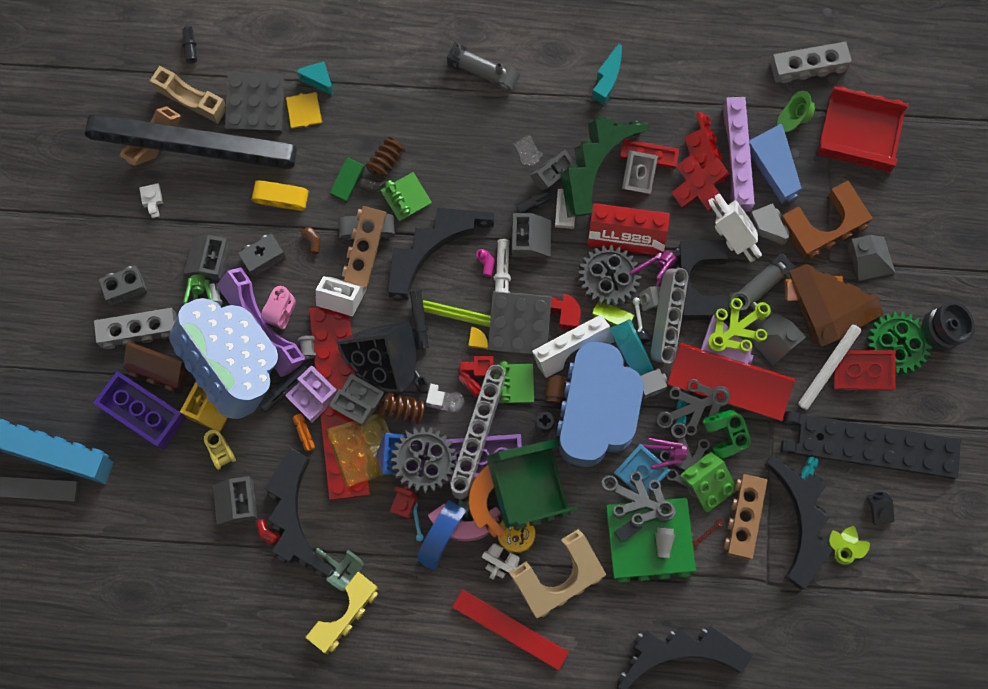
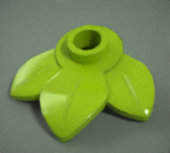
M854 526L848 527L841 534L833 530L829 537L830 546L835 551L834 557L842 565H848L854 559L864 557L870 548V542L858 541V534ZM842 551L847 553V558L841 556Z

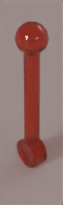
M718 518L716 524L697 540H693V548H697L699 543L718 526H723L725 523L724 519Z

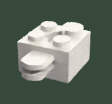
M720 194L715 196L716 201L713 198L708 200L716 213L715 228L720 235L725 236L729 249L731 251L735 250L737 254L744 252L750 262L755 261L754 255L757 258L761 257L762 254L755 244L758 242V230L739 203L735 200L727 205Z

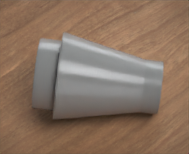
M657 528V533H655L657 557L670 558L671 548L676 535L674 534V529Z

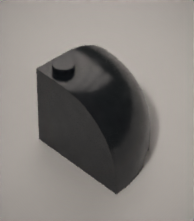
M410 322L370 328L337 341L339 351L346 364L352 366L357 372L356 375L361 380L379 387V390L387 392H402L411 384L415 375L417 354Z

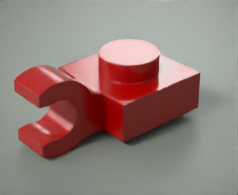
M474 356L473 362H460V373L464 371L468 373L474 372V377H485L488 368L494 365L493 356Z

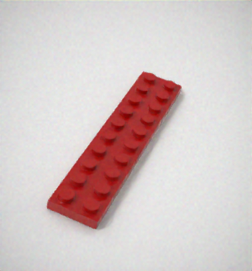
M322 307L309 308L312 336L315 337V341H313L314 352L316 353V356H314L315 368L337 391L338 389L341 390L351 374L357 377L356 371L352 366L346 364L337 345V341L352 335L350 316ZM328 405L321 413L329 499L333 501L370 496L362 425Z

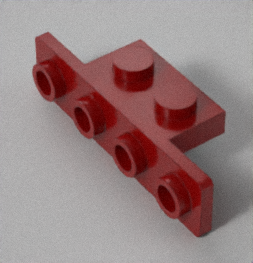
M698 111L696 116L701 129L684 138L690 155L692 154L703 169L716 158H719L721 161L722 154L716 147L715 142H717L714 132L710 129L711 121L709 116ZM727 177L722 179L720 182L724 184L727 183Z

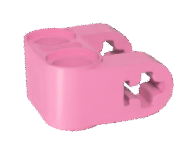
M284 286L275 287L261 313V319L264 322L282 330L287 326L296 305V299Z

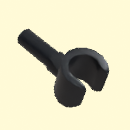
M415 370L414 376L417 391L421 392V385H425L428 389L426 378L420 376L417 370Z

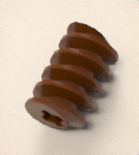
M392 137L383 141L384 145H380L379 150L374 152L375 156H372L370 162L365 164V167L377 178H381V174L384 176L388 175L385 169L392 170L390 163L397 164L394 157L401 158V155L398 153L399 151L402 153L406 152L403 146Z
M388 392L382 398L379 415L382 416L386 411V417L390 418L391 414L394 413L395 420L401 415V421L404 422L409 417L410 424L416 419V424L418 425L424 413V404L421 400L416 401L414 398L408 399L406 396L401 397L399 394L393 395V393Z

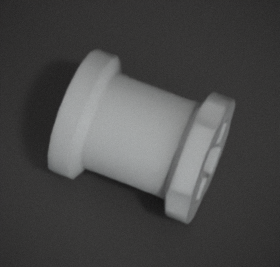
M301 336L298 338L300 351L306 359H312L316 356L313 341H315L314 336Z

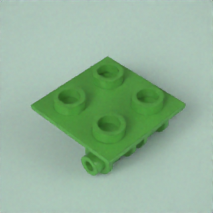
M414 172L396 182L387 181L385 183L386 187L380 190L399 221L432 204Z
M500 362L499 366L505 372V383L498 403L534 402L533 364H508V362ZM494 374V379H499L501 377L498 374Z

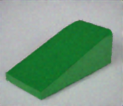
M347 158L330 194L347 202L365 171L364 165Z

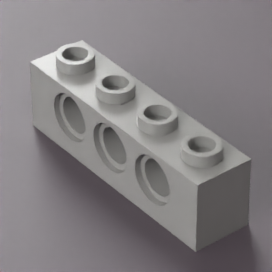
M840 42L773 54L770 64L775 83H788L799 78L800 80H805L811 76L818 75L822 77L832 72L843 73L848 70L852 60L847 42ZM808 62H812L814 66L809 65ZM790 65L795 66L797 69H792Z
M173 308L94 320L96 343L103 349H113L116 345L123 344V346H126L128 341L131 343L140 341L150 343L158 338L170 339V331L177 318L176 312ZM160 323L158 329L152 330L154 324ZM141 326L139 332L133 333L135 327ZM121 329L120 335L114 337V332Z

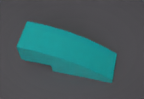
M620 44L616 46L597 72L596 80L599 83L593 89L592 98L603 105L610 98L619 75L622 56V45Z

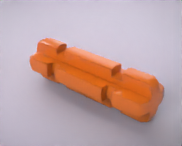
M300 413L293 416V421L297 425L296 429L303 442L304 450L306 452L315 449L313 440H311L312 437L307 424L304 423L303 414Z

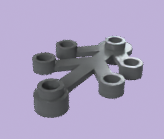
M691 379L688 382L689 390L692 392L699 391L708 395L704 399L684 393L679 387H672L669 392L672 399H680L690 404L670 413L668 411L660 412L657 416L658 425L662 428H668L672 425L673 420L694 412L690 423L686 427L694 426L695 430L693 432L687 430V434L690 436L697 433V425L706 406L713 404L709 415L705 416L704 419L718 414L720 407L730 401V392L726 387L717 386L712 389L700 384L696 379ZM696 382L698 386L693 389L690 387V384ZM678 390L679 395L673 396L672 391ZM720 392L724 394L722 399L716 397ZM666 415L668 416L669 420L667 422H663L661 420V417Z
M675 423L672 426L671 436L677 439L678 443L686 444L687 446L686 460H681V464L674 465L686 471L701 460L704 452L710 447V443L707 439L699 440L697 450L692 458L685 439L687 427L683 423ZM680 429L682 434L676 435L675 430ZM705 442L707 448H701L700 443ZM663 450L660 453L659 458L662 462L673 460V458L665 460L662 457V454L667 453L669 455V451ZM670 469V472H674L676 477L671 479L667 475L666 479L670 482L676 481L687 487L688 493L693 498H697L693 489L682 481L678 472L675 469Z
M635 471L630 475V482L635 485L638 494L619 486L617 479L613 476H606L602 479L601 488L605 493H616L633 501L625 505H616L613 508V516L615 518L621 519L626 513L646 507L653 511L642 515L639 513L634 514L631 520L634 527H641L644 522L656 518L661 521L673 519L675 507L670 502L665 501L659 481L652 480L648 485V490L654 494L656 503L649 499L640 472ZM637 476L639 477V480L635 481L633 477ZM610 484L613 488H606V485ZM651 485H657L658 488L653 489ZM620 509L623 513L617 514L616 510ZM667 510L668 514H663L661 511ZM639 518L641 519V522L637 523L634 521V519Z

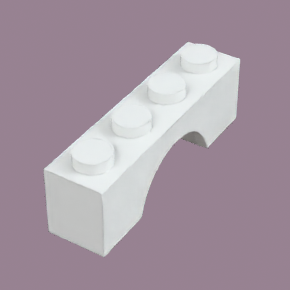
M599 315L532 352L537 366L547 378L561 371L568 356L589 342L611 344L615 341L610 331V325L602 315Z

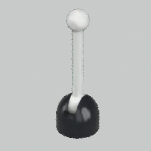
M634 298L633 304L636 308L639 328L636 332L641 343L644 344L650 341V335L646 329L642 328L639 309L640 299Z

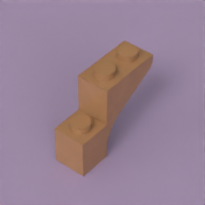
M166 106L156 109L150 123L178 127L181 115ZM127 145L122 149L120 156L127 163L138 165L157 158L159 150Z

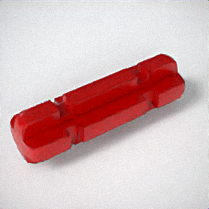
M464 371L460 374L459 380L466 384L465 387L475 398H478L481 391L480 385L473 378L471 379V375L467 371Z

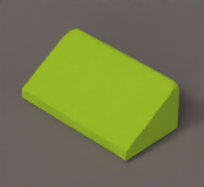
M597 302L591 315L592 318L602 315L612 327L628 319L632 321L635 316L611 304L606 307L605 302H602L601 305H598Z

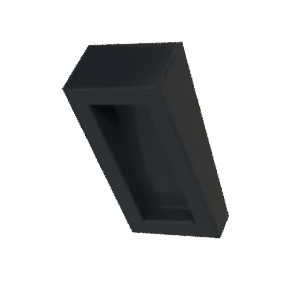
M630 520L614 531V533L622 543L642 529V526L634 527Z

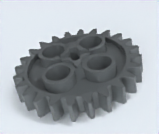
M612 245L609 250L602 246L601 251L595 248L594 254L588 252V258H583L582 262L584 264L579 266L581 271L578 272V276L581 278L578 283L583 284L581 291L587 290L586 297L593 296L591 302L598 299V305L605 302L606 307H608L610 302H612L614 307H616L618 301L623 305L625 299L630 301L631 295L636 294V289L640 285L638 283L641 279V276L638 275L640 271L632 275L630 274V271L635 269L638 262H631L633 255L627 257V250L620 253V247L613 251ZM609 262H615L618 264V266L613 267L609 264ZM598 269L601 274H594L592 270ZM618 278H624L627 283H620ZM601 286H607L610 290L604 291L601 289Z
M422 427L418 433L416 428H413L412 435L406 431V439L400 436L399 441L401 444H394L397 450H392L391 455L396 458H392L390 462L396 465L392 467V471H398L395 478L402 477L401 485L407 482L408 490L415 486L416 493L419 491V488H422L423 492L426 493L427 488L430 487L431 491L434 492L435 485L441 489L443 486L442 481L448 483L449 479L447 476L453 477L454 473L451 470L455 469L456 465L451 462H455L457 457L451 455L455 453L456 449H449L452 441L446 443V435L440 438L439 430L433 434L431 427L428 432H425L424 427ZM428 443L429 448L427 452L422 477H419L418 474L421 465V459L423 456L425 444ZM417 444L422 450L414 452L411 446ZM438 449L441 455L433 456L430 451ZM413 463L416 465L417 469L415 471H409L406 468V465ZM428 468H433L436 470L437 474L434 476H430L427 474L426 470Z

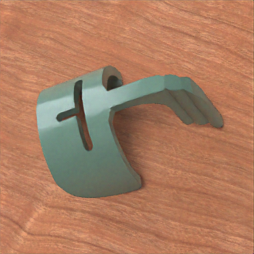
M319 548L316 549L318 555L336 567V571L326 580L339 590L345 591V587L357 572L360 573L364 566L363 561L348 550L344 560L338 563ZM349 562H351L350 566L346 570L350 573V575L344 573L343 576L338 580V577L345 570Z

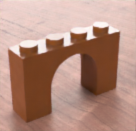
M849 181L834 187L828 194L829 199L840 215L841 223L838 229L830 232L817 230L809 223L800 207L782 215L780 220L783 226L786 225L788 228L789 238L803 260L807 257L812 259L820 254V250L824 248L829 250L837 244V241L841 239L845 241L853 236L852 233L856 231L862 232L869 227V223L873 218Z

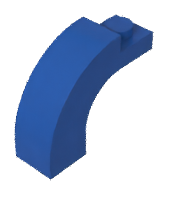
M448 500L431 527L417 555V561L421 562L423 566L435 571L447 544L463 520L466 512L464 508Z

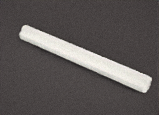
M851 325L799 401L798 405L801 408L807 410L860 334L861 329L858 326Z

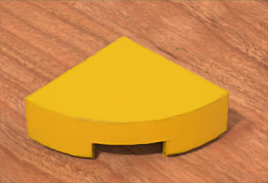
M471 327L469 347L488 350V341L485 334L481 330Z

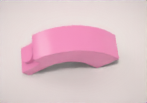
M445 504L428 515L432 524H434ZM495 507L489 513L498 523L501 513ZM462 521L451 539L457 541L481 539L489 534L486 529L487 524L480 529L475 521Z

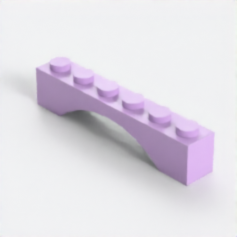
M728 97L725 100L723 111L730 152L731 203L736 200L744 212H751L755 203L746 98Z

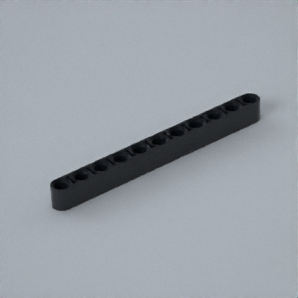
M96 114L88 116L84 133L87 138L96 141L283 169H292L295 166L297 148L287 143Z

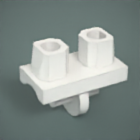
M496 543L482 555V558L496 565L494 567L488 563L485 568L492 572L490 575L492 580L496 575L504 578L506 573L499 569L501 568L509 573L517 567L520 560L519 556L511 552L506 561L500 559L499 556L504 548Z

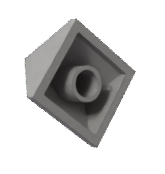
M629 150L622 189L651 194L658 156Z

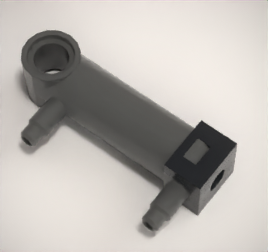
M457 42L454 43L447 55L448 66L456 70L461 68L496 84L499 89L505 92H512L520 77L519 72L509 66L503 67L501 63L496 64L467 51V47Z
M783 253L777 256L768 267L740 291L732 295L730 302L734 298H739L743 303V307L739 310V316L744 314L749 307L753 310L757 305L756 301L785 278L791 279L788 271L794 269L795 266Z

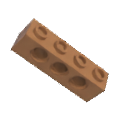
M366 206L358 209L356 220L359 223L358 227L353 229L351 239H354L353 247L349 246L347 258H350L348 266L344 265L342 277H345L344 282L368 287L387 212ZM368 221L374 226L373 231L370 233L365 232L363 229L364 223ZM362 240L367 241L369 244V248L365 252L361 251L358 247L359 242ZM360 259L363 261L364 268L362 270L354 268L355 260Z
M746 474L737 479L735 490L738 491L737 498H733L731 510H734L733 518H729L727 529L730 530L729 538H725L724 542L727 556L748 561L753 559L768 479ZM744 493H750L753 496V501L747 502L744 499ZM741 512H745L749 515L748 522H744L741 520ZM737 532L745 534L746 539L744 542L736 538Z

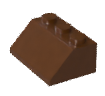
M129 341L126 344L123 368L128 372V376L135 379L142 377L146 379V383L153 386L157 384L163 385V389L172 393L175 390L182 392L190 374L182 361Z

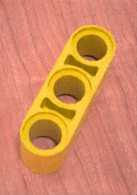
M255 181L251 201L261 205L304 211L309 191L298 186Z

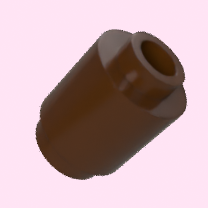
M552 375L551 378L547 379L546 403L562 405V401L565 399L564 393L567 383L563 376Z

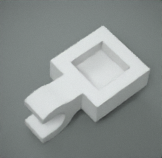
M159 184L139 187L142 205L148 207L152 218L160 217L158 204H162L163 201Z

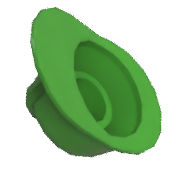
M799 91L794 94L779 115L777 126L782 124L784 132L792 131L799 124L807 123L813 117L815 104L811 101V96L808 92Z

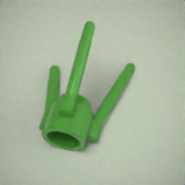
M192 275L188 278L183 303H187L190 291L194 294L193 300H196L198 295L202 294L205 289L208 300L213 301L209 280H206L203 275Z

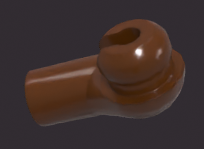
M311 227L302 229L301 236L310 241V253L319 254L320 236Z

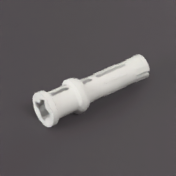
M499 239L497 241V273L493 278L495 281V291L509 292V282L511 281V277L508 274L510 241Z

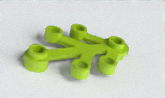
M734 298L729 304L731 309L729 329L724 333L723 323L728 313L725 309H718L714 315L716 319L715 333L711 334L708 338L710 349L715 352H721L725 348L740 350L743 353H747L752 349V343L749 340H743L742 342L728 340L733 336L763 342L767 338V332L764 329L752 331L744 328L757 319H766L771 312L770 306L764 302L758 303L751 314L738 322L739 310L743 303L739 298ZM733 302L738 303L739 307H735ZM760 307L765 308L766 312H762ZM718 313H722L724 318L719 317ZM758 333L763 334V338L758 337ZM715 339H719L721 344H717ZM743 344H747L749 348L745 349Z

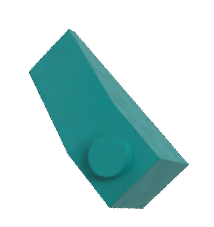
M631 319L610 328L622 355L631 369L635 370L640 376L655 371Z

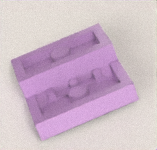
M311 365L297 378L299 383L285 396L313 423L330 404L337 390Z

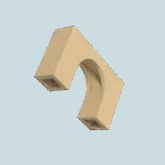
M576 530L561 539L572 560V572L563 584L555 587L542 585L527 562L509 572L536 618L546 616L551 609L565 604L569 598L581 594L586 587L600 582L602 577L606 576L586 537L580 530Z

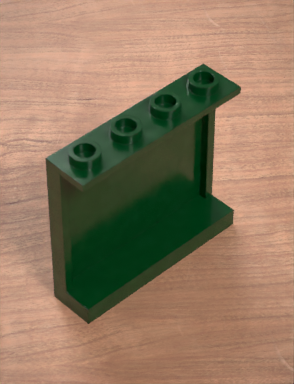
M558 439L500 451L486 456L505 528L514 526L515 530L527 527L526 523L528 522L530 526L542 523L541 519L543 518L544 522L555 520L556 515L559 518L571 515L570 511L578 509L577 506L568 508L552 449L560 447Z

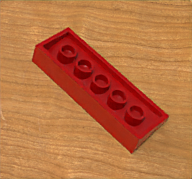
M680 343L667 384L690 391L688 382L691 379H696L700 384L712 389L717 386H723L730 392L731 397L728 404L782 421L795 379ZM696 382L690 384V387L693 389L698 386ZM699 391L693 392L708 397V395L703 394ZM720 392L716 397L722 399L724 394Z

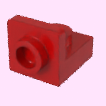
M407 486L402 488L395 487L394 490L397 492L390 512L410 519L419 497L413 493L414 489L412 488L408 490Z

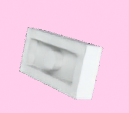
M558 189L555 228L574 229L575 217L567 218L563 189Z

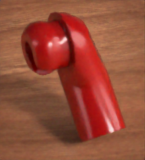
M265 519L255 522L262 541L269 544H275L279 541L281 534L268 530Z

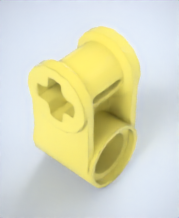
M210 430L205 434L204 442L217 470L231 461H236L231 448L220 432ZM219 436L218 443L211 445V437Z

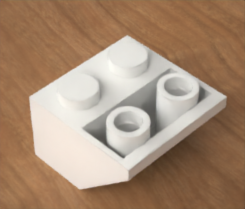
M323 276L316 288V306L353 316L367 287Z

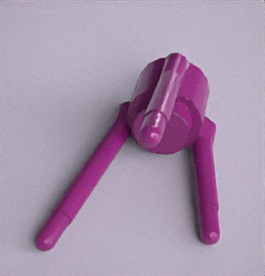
M665 251L663 254L658 252L655 257L630 271V274L632 275L657 260V266L661 271L656 277L658 281L654 287H659L662 283L663 274L667 269H672L677 258L670 251Z
M648 438V441L666 446L642 444L646 449L669 451V458H673L671 461L652 465L651 469L681 464V460H686L687 458L686 444Z

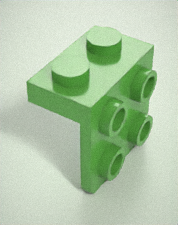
M712 452L680 474L682 481L693 489L702 508L706 512L711 511L736 492V485L724 461Z

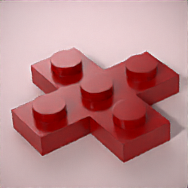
M691 154L676 166L686 179V182L671 193L683 209L699 197L710 212L713 209L708 200L713 198L716 201L715 196L720 194L714 185L730 173L719 158H716L702 169Z

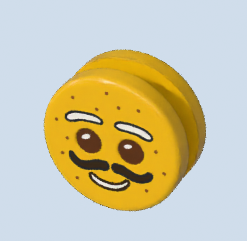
M504 521L500 523L506 534L501 538L498 536V540L506 551L519 554L527 551L532 546L535 539L534 525L530 526L528 522L526 523L527 527L515 530L514 526L505 528Z

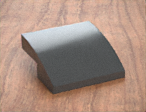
M351 374L341 390L338 389L329 407L364 425L386 394Z

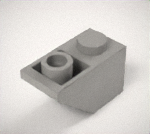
M773 204L751 212L749 219L758 230V236L781 245L787 242L789 230L786 225L783 226L780 220L781 214L777 208L775 209Z

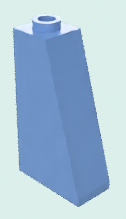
M779 124L750 140L749 145L750 156L780 202L784 203L786 201L792 202L799 197L801 185L782 124Z

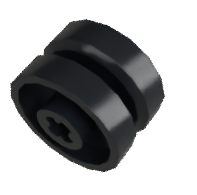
M948 302L925 314L922 320V330L924 337L932 347L940 351H948L972 339L975 333V323L966 307L958 302Z

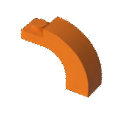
M487 465L477 475L472 484L469 494V507L471 515L480 529L487 524L489 526L486 528L494 538L497 535L501 538L506 534V531L494 520L487 509V497L494 488L489 466Z

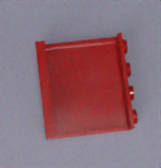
M834 86L829 98L817 155L891 173L897 163V158H895L904 114L909 104L903 103L901 100H890L880 95L873 96L863 91H852L846 87Z

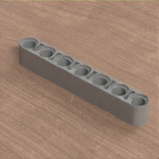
M499 365L490 366L486 372L451 480V492L457 499L466 498L470 492L505 383V372ZM494 374H498L501 376L499 379L491 378V376ZM493 392L495 396L490 398L486 397L485 394ZM482 410L489 411V414L486 416H482L479 414V412ZM477 428L483 430L481 434H475L473 431ZM469 447H476L478 449L474 453L467 451ZM465 465L471 466V470L468 472L462 471L461 468ZM463 484L466 487L464 490L458 491L455 489V486Z

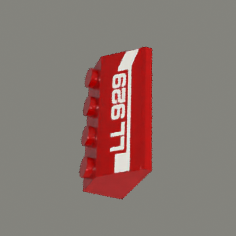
M593 203L587 247L602 249V246H605L609 250L612 245L614 251L620 247L622 252L627 250L629 253L656 256L658 252L663 254L670 213Z

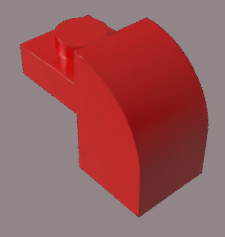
M563 294V301L552 297L550 313L561 314L559 329L571 331L578 327L581 310L577 301L566 294Z

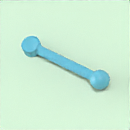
M416 503L413 510L417 530L416 540L421 542L424 536L420 530L417 513L418 503Z

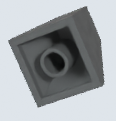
M875 235L863 236L852 239L847 245L857 282L896 273L884 237Z
M776 313L754 330L764 329L767 332V338L763 342L747 339L751 341L752 345L773 367L799 346L806 337L793 322ZM758 333V337L763 338V334Z

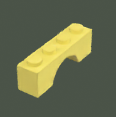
M359 572L345 587L349 595V607L345 615L331 623L318 621L306 636L310 642L326 654L329 651L331 653L334 652L340 644L338 642L339 638L342 635L346 636L353 627L351 623L355 618H361L366 611L364 609L368 602L372 603L379 594L377 593L379 588Z

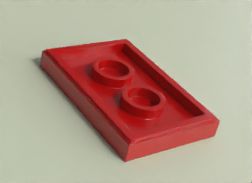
M848 350L834 370V390L896 391V350Z

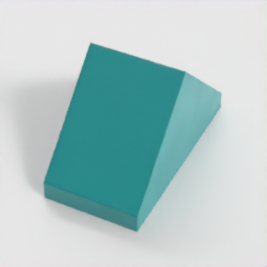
M325 62L298 69L299 80L330 95L334 93Z

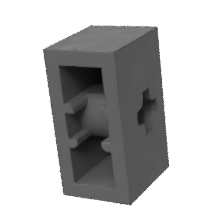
M272 233L260 237L258 242L252 245H246L238 253L252 277L286 258Z

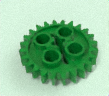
M896 312L892 316L887 313L884 319L880 317L877 320L878 323L875 322L872 325L873 329L868 331L871 336L866 341L871 342V344L867 346V349L896 350V353L901 355L902 360L896 359V374H898L899 370L902 375H905L907 370L910 374L915 371L914 368L920 369L921 364L924 365L927 362L925 358L931 355L927 351L932 349V346L927 344L928 341L924 337L922 324L918 325L919 318L913 321L912 314L905 318L904 312L899 317ZM897 327H901L904 330V334L899 333ZM881 338H886L889 341V345H885ZM909 342L915 343L917 349H912Z

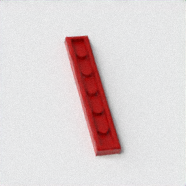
M463 589L452 608L558 671L569 653Z

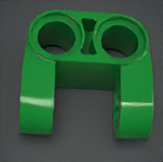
M727 410L703 420L707 432H713L722 428L725 430L728 440L712 447L713 454L718 458L723 459L745 450L750 445V436L745 421L734 410ZM736 417V422L730 425V420ZM742 435L741 441L736 443V438Z

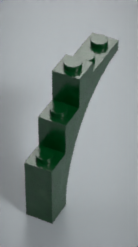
M605 116L595 117L593 122L588 123L590 140L580 142L581 145L574 148L577 165L567 166V170L560 172L567 218L593 213V184L604 157L624 138L649 131L648 123L640 124V121L629 122V125H624L623 122L614 123L613 118L606 119Z

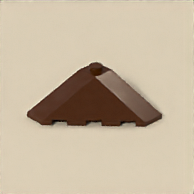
M808 264L788 271L811 341L820 347L844 337L851 325H856L860 328L883 315L879 298L872 293L862 292L861 288L850 283L840 282L837 280V277L826 272H818Z

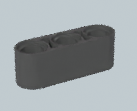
M386 214L380 238H389L395 235L393 215ZM357 216L339 218L340 239L354 240L351 237L353 229L358 227L359 221L356 220ZM369 221L365 222L363 225L364 231L367 233L373 231V224Z

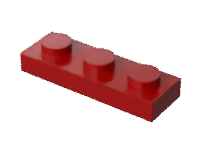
M623 139L620 159L627 160L629 150L658 156L656 166L676 169L679 149Z

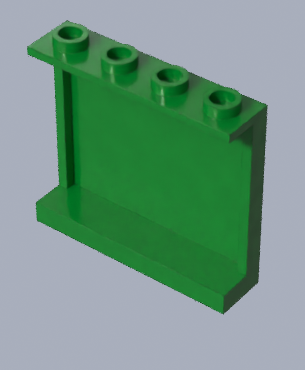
M687 498L665 500L675 507L673 519L661 521L656 518L644 522L642 529L622 543L614 531L632 520L634 514L639 513L642 515L653 510L645 507L626 513L623 518L617 519L613 516V508L616 505L629 503L606 505L605 512L608 521L613 580H618V583H628L632 578H638V581L651 580L650 577L658 576L659 580L670 579L671 575L678 574L679 578L691 577V573L696 571ZM620 509L616 510L617 514L623 513ZM667 510L661 511L663 514H668ZM657 528L674 529V534L676 535L671 548L670 558L657 557L655 537Z

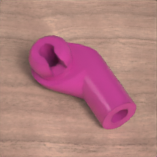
M479 249L476 252V257L484 265L482 275L492 277L495 260L487 250Z

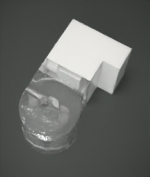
M430 384L426 406L451 412H458L463 408L464 398L460 393L438 391V385Z

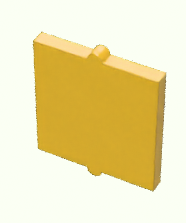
M316 92L304 95L300 93L298 96L286 98L292 129L299 127L308 128L310 125L322 123Z

